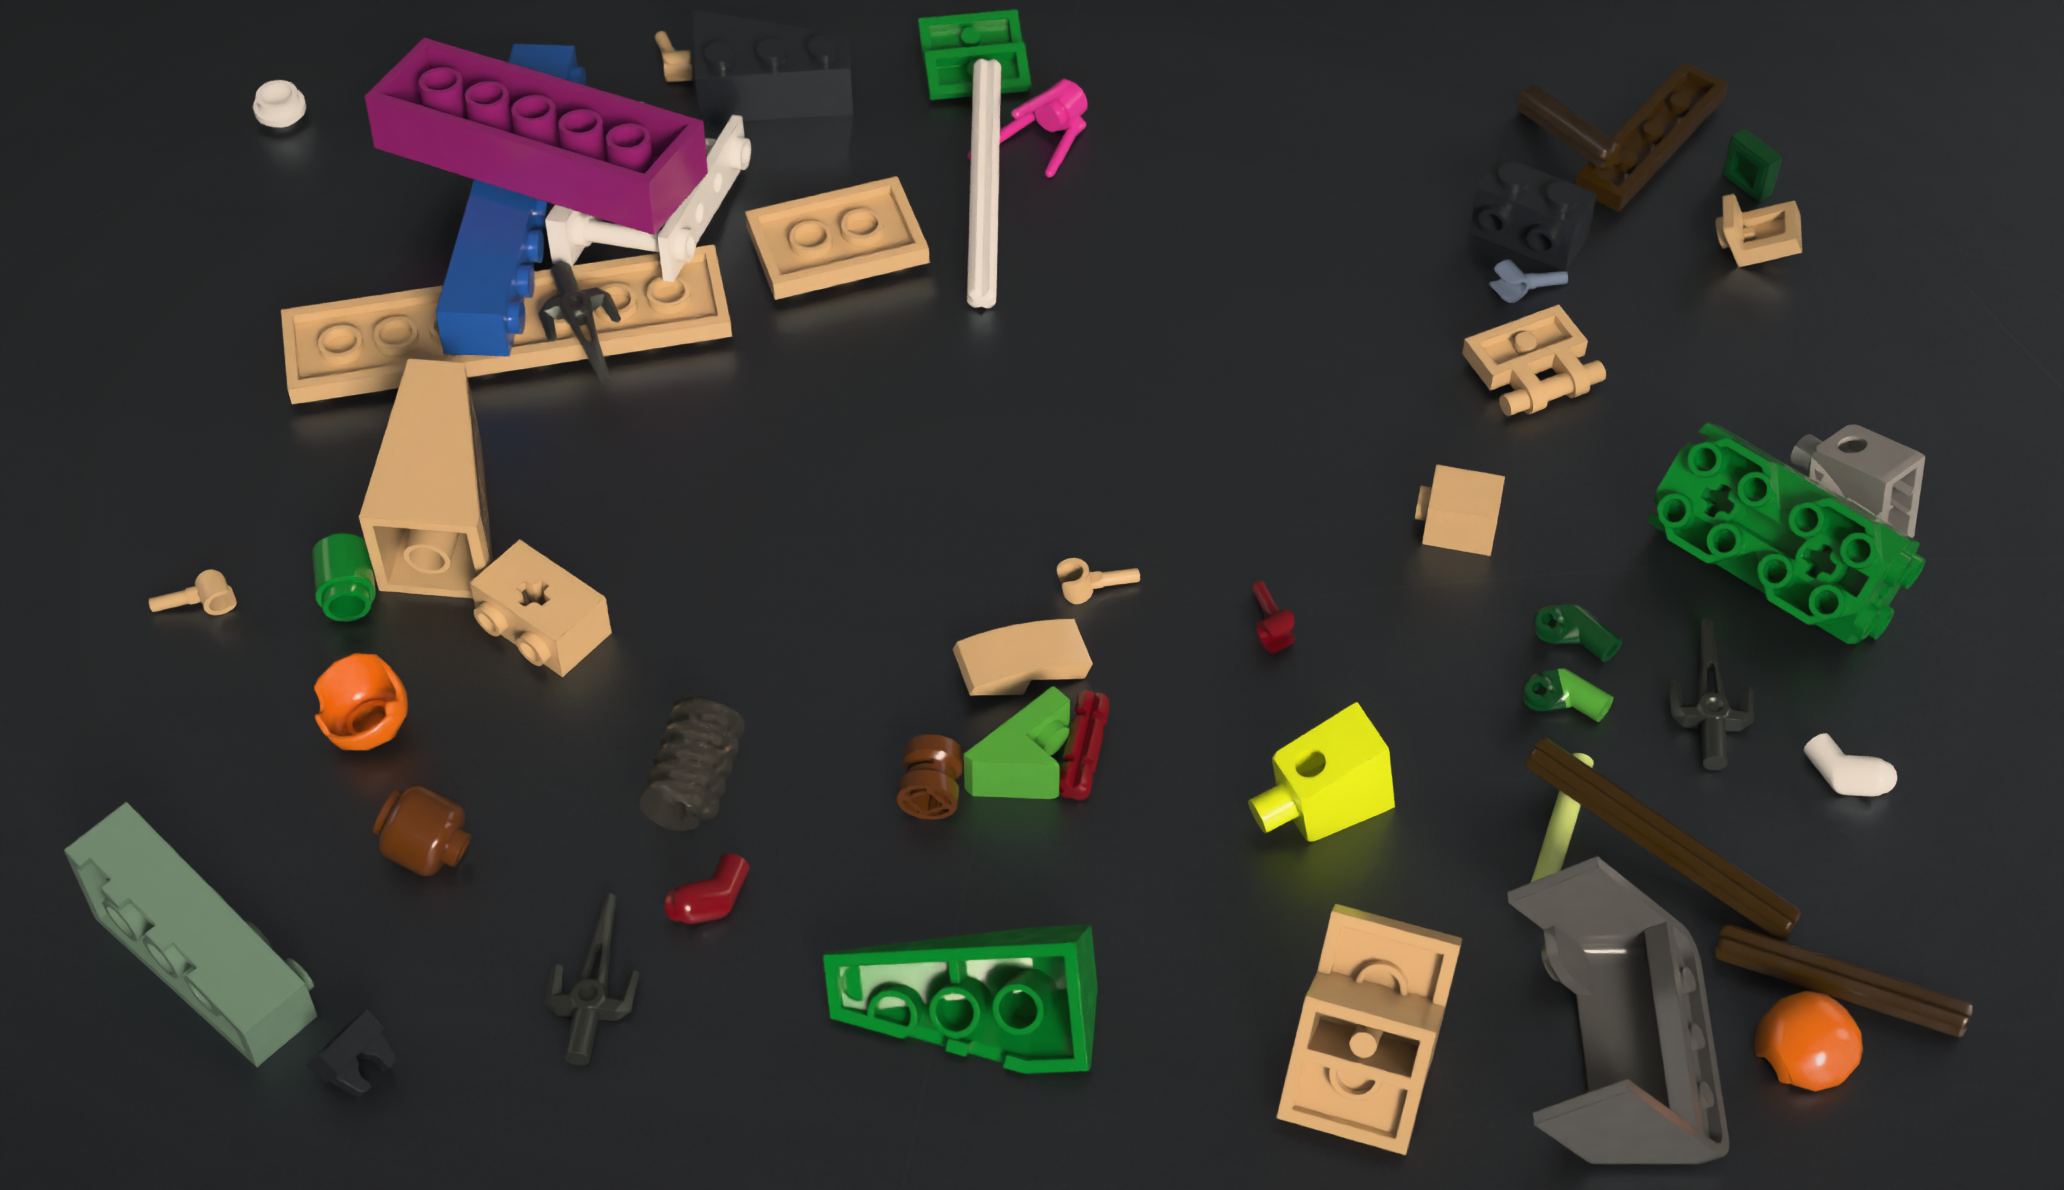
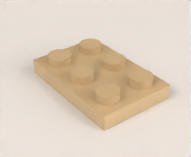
M898 176L745 211L747 230L775 300L929 263V247Z

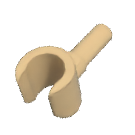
M663 31L658 32L655 35V40L662 52L665 81L693 80L691 51H675L667 34Z
M1068 558L1061 561L1057 566L1059 581L1063 583L1061 585L1063 595L1073 604L1086 602L1092 596L1093 589L1140 581L1138 568L1090 572L1086 562L1078 558Z
M213 569L205 570L199 574L195 580V586L188 587L182 591L149 598V606L152 612L201 602L204 611L208 614L222 615L234 609L237 604L231 586L227 585L224 575Z

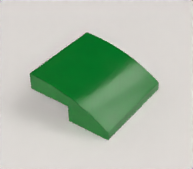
M1017 9L918 18L921 54L930 100L973 96L974 64L981 58L986 61L995 59L1001 65V94L1031 91L1025 42H1022Z

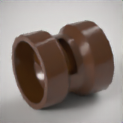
M926 734L910 739L904 748L902 763L903 769L907 774L903 775L899 780L897 804L909 815L921 819L937 820L953 815L958 806L959 786L955 780L963 772V748L954 740L941 735Z

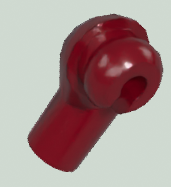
M723 854L711 879L685 883L668 891L664 899L666 915L674 922H684L686 924L702 923L727 916L750 870V865L744 858L738 855Z

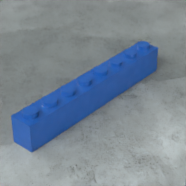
M513 44L508 63L586 86L585 68L577 67L575 46ZM474 179L436 309L443 354L510 357L515 334H523L526 319L524 300L525 298H532L534 294L535 273L533 265L534 262L541 263L543 259L544 237L542 231L543 228H546L545 219L553 208L552 203Z

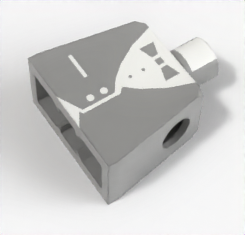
M1857 424L1845 426L1825 441H1821L1812 434H1807L1797 442L1791 454V462L1809 473V478L1911 538L1914 537L1925 455Z

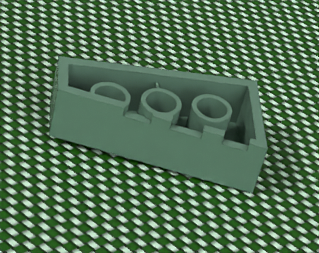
M127 802L64 849L95 919L256 1067L261 1065L317 1017L309 994L314 985L304 969L291 958L283 961L272 950L264 934L251 922H245L224 901L218 892L209 886Z

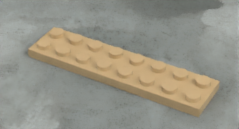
M715 245L696 247L693 259L690 262H685L674 282L663 281L660 253L571 266L580 290L597 287L610 293L621 316L619 323L612 322L602 306L593 311V318L603 356L732 337L731 321ZM551 269L534 272L535 288L533 297L525 298L524 300L526 313L523 334H515L510 357L443 354L436 317V309L443 285L281 310L287 388L292 404L399 388L408 358L465 363L467 377L583 360L588 359L570 325L564 319H554L557 338L550 341L546 337L538 313L546 301L559 297L550 274ZM587 324L580 326L585 339L588 342L592 341Z

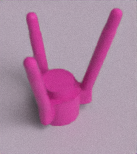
M1063 78L1049 90L1015 108L1012 111V116L1015 120L1000 129V143L1036 119L1047 131L1064 130L1065 133L1045 170L1046 177H1053L1073 140L1086 127L1085 121L1080 117L1087 110L1088 105L1083 90L1074 82ZM971 150L967 153L969 160H971Z

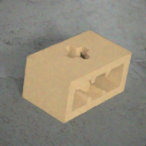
M520 539L470 582L476 608L474 616L480 626L489 634L496 637L501 634L517 645L523 656L536 666L544 664L562 677L612 633L605 596Z

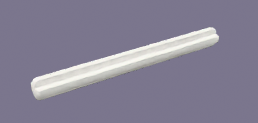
M982 58L975 62L973 69L967 302L974 308L982 306L988 309L996 303L1001 65L995 59L986 61Z

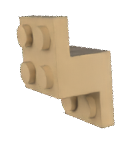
M1335 904L1331 913L1318 971L1305 997L1277 1118L1406 1155L1424 1083L1433 1059L1463 938Z

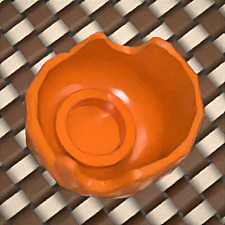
M354 653L335 661L317 679L314 686L320 705L319 713L314 716L323 734L342 750H371L390 741L396 736L408 712V697L403 682L391 666L377 654Z
M1804 991L1778 1000L1757 1022L1754 1050L1757 1057H1764L1771 1063L1781 1083H1792L1795 1086L1816 1092L1839 1086L1859 1065L1863 1051L1862 1034L1847 1009L1835 999L1823 993Z

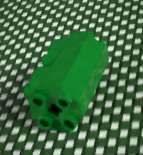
M1707 422L1698 432L1708 438L1703 443L1697 445L1689 441L1679 451L1657 488L1653 502L1658 504V513L1650 512L1648 523L1666 533L1669 541L1708 564H1717L1765 593L1768 601L1804 623L1817 625L1847 644H1858L1861 639L1864 640L1867 636L1875 640L1878 639L1894 615L1895 610L1889 607L1899 588L1909 589L1925 565L1926 559L1916 554L1920 542L1722 426Z

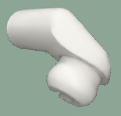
M1827 733L1814 737L1804 747L1805 755L1831 788L1839 794L1879 796L1891 791L1896 784L1897 773L1892 764L1877 757L1845 755Z

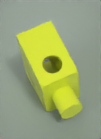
M1356 702L1278 750L1272 757L1276 786L1248 800L1250 810L1264 833L1293 820L1305 840L1317 841L1395 807L1389 748L1361 706Z

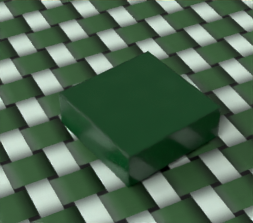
M1743 128L1731 136L1722 174L1760 203L1773 195L1783 157L1747 129Z

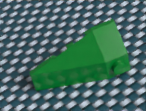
M1091 924L1021 928L831 951L823 955L831 1019L901 1039L910 1036L945 1046V1051L965 1057L970 1053L1004 1063L1003 1068L1024 1074L1089 1071L1091 1068L1098 988Z

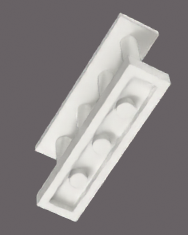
M732 115L718 139L705 138L708 174L671 215L662 230H659L655 235L615 223L601 222L603 219L554 205L545 219L552 264L566 262L573 266L585 247L590 246L592 242L659 252L663 281L674 282L685 262H690L693 259L697 242L740 170H745L749 164L751 143L749 139L744 138L742 116Z

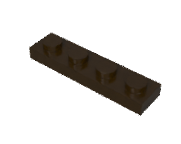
M1684 62L1612 137L1621 145L1619 154L1623 158L1620 164H1613L1608 171H1604L1588 162L1577 174L1575 185L1597 193L1596 201L1620 212L1725 99L1729 83Z

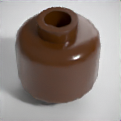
M421 784L410 786L404 792L395 789L383 805L372 830L373 834L379 836L378 845L381 855L424 877L434 875L441 869L444 863L454 868L464 855L472 837V834L463 830L466 822L464 807L460 803Z

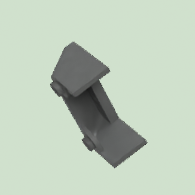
M1598 856L1509 891V904L1544 929L1545 945L1542 947L1541 956L1546 971L1553 980L1561 981L1577 995L1589 1093L1533 1112L1534 1125L1591 1164H1702L1725 1156L1729 1150V1135L1702 964L1697 946L1686 927Z

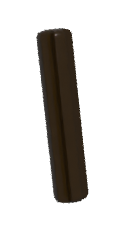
M1530 85L1526 91L1520 90L1517 94L1516 99L1520 101L1518 110L1599 169L1608 171L1613 164L1619 165L1623 157L1619 154L1621 145L1537 85Z

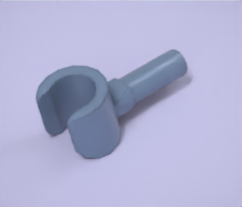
M1504 260L1494 268V271L1501 279L1492 281L1489 285L1506 302L1514 303L1524 297L1529 289L1567 284L1568 274L1566 271L1524 274L1512 261Z

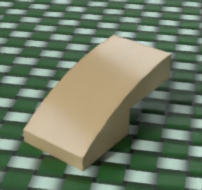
M1075 619L1034 621L1002 627L956 642L953 648L970 695H1023L1031 680L1085 679L1093 665Z

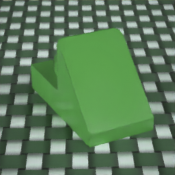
M1052 686L964 753V789L972 796L1057 798L1059 796L1060 767L1051 755L1055 754L1068 739L1070 730V699L1056 687Z

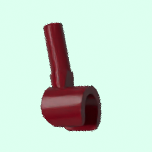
M1263 581L1255 582L1252 585V591L1265 619L1256 623V634L1264 649L1268 653L1274 654L1294 644L1295 635L1291 632V629L1294 627V615L1289 609L1280 610Z

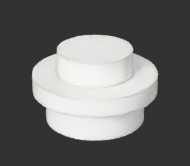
M274 80L265 83L257 90L253 110L255 117L260 123L270 127H287L304 115L306 102L303 94L291 82Z

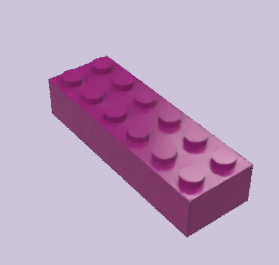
M423 38L365 95L374 148L651 235H655L708 174L704 123L702 120L427 38Z

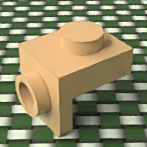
M1734 193L1723 196V216L1716 218L1717 235L1723 249L1731 248L1738 267L1802 253L1801 215L1795 200L1742 213Z

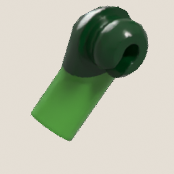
M1565 668L1533 674L1525 680L1522 687L1523 700L1531 709L1545 712L1573 707L1597 722L1604 718L1614 699L1612 695Z

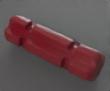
M1086 690L1078 695L1074 710L1076 714L1072 718L1063 755L1064 763L1061 765L1059 774V794L1064 798H1074L1081 801L1090 795L1093 782L1092 774L1096 769L1104 735L1103 728L1106 726L1109 714L1108 706L1110 700L1102 692L1093 693Z

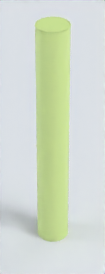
M1582 753L1572 754L1593 768L1594 762L1588 755ZM1560 790L1531 882L1559 872L1563 866L1581 805Z

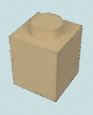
M1436 464L1432 487L1421 485L1415 519L1426 521L1422 544L1491 556L1505 476Z

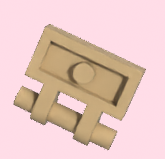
M1560 305L1464 340L1462 354L1490 391L1510 384L1515 390L1500 396V406L1506 416H1511L1521 411H1524L1526 414H1532L1545 409L1548 401L1567 395L1569 398L1580 396L1589 392L1591 385L1606 379V370L1599 360L1582 365L1578 358L1585 356L1588 340ZM1550 368L1557 374L1542 381L1535 375Z

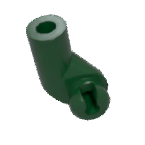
M1546 605L1538 609L1533 618L1535 633L1543 641L1550 644H1582L1602 662L1610 660L1618 652L1623 642L1619 636L1580 605Z

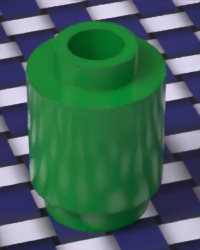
M340 532L320 540L312 550L315 596L318 605L323 608L326 616L336 621H353L362 618L369 612L371 603L376 596L374 572L365 539Z

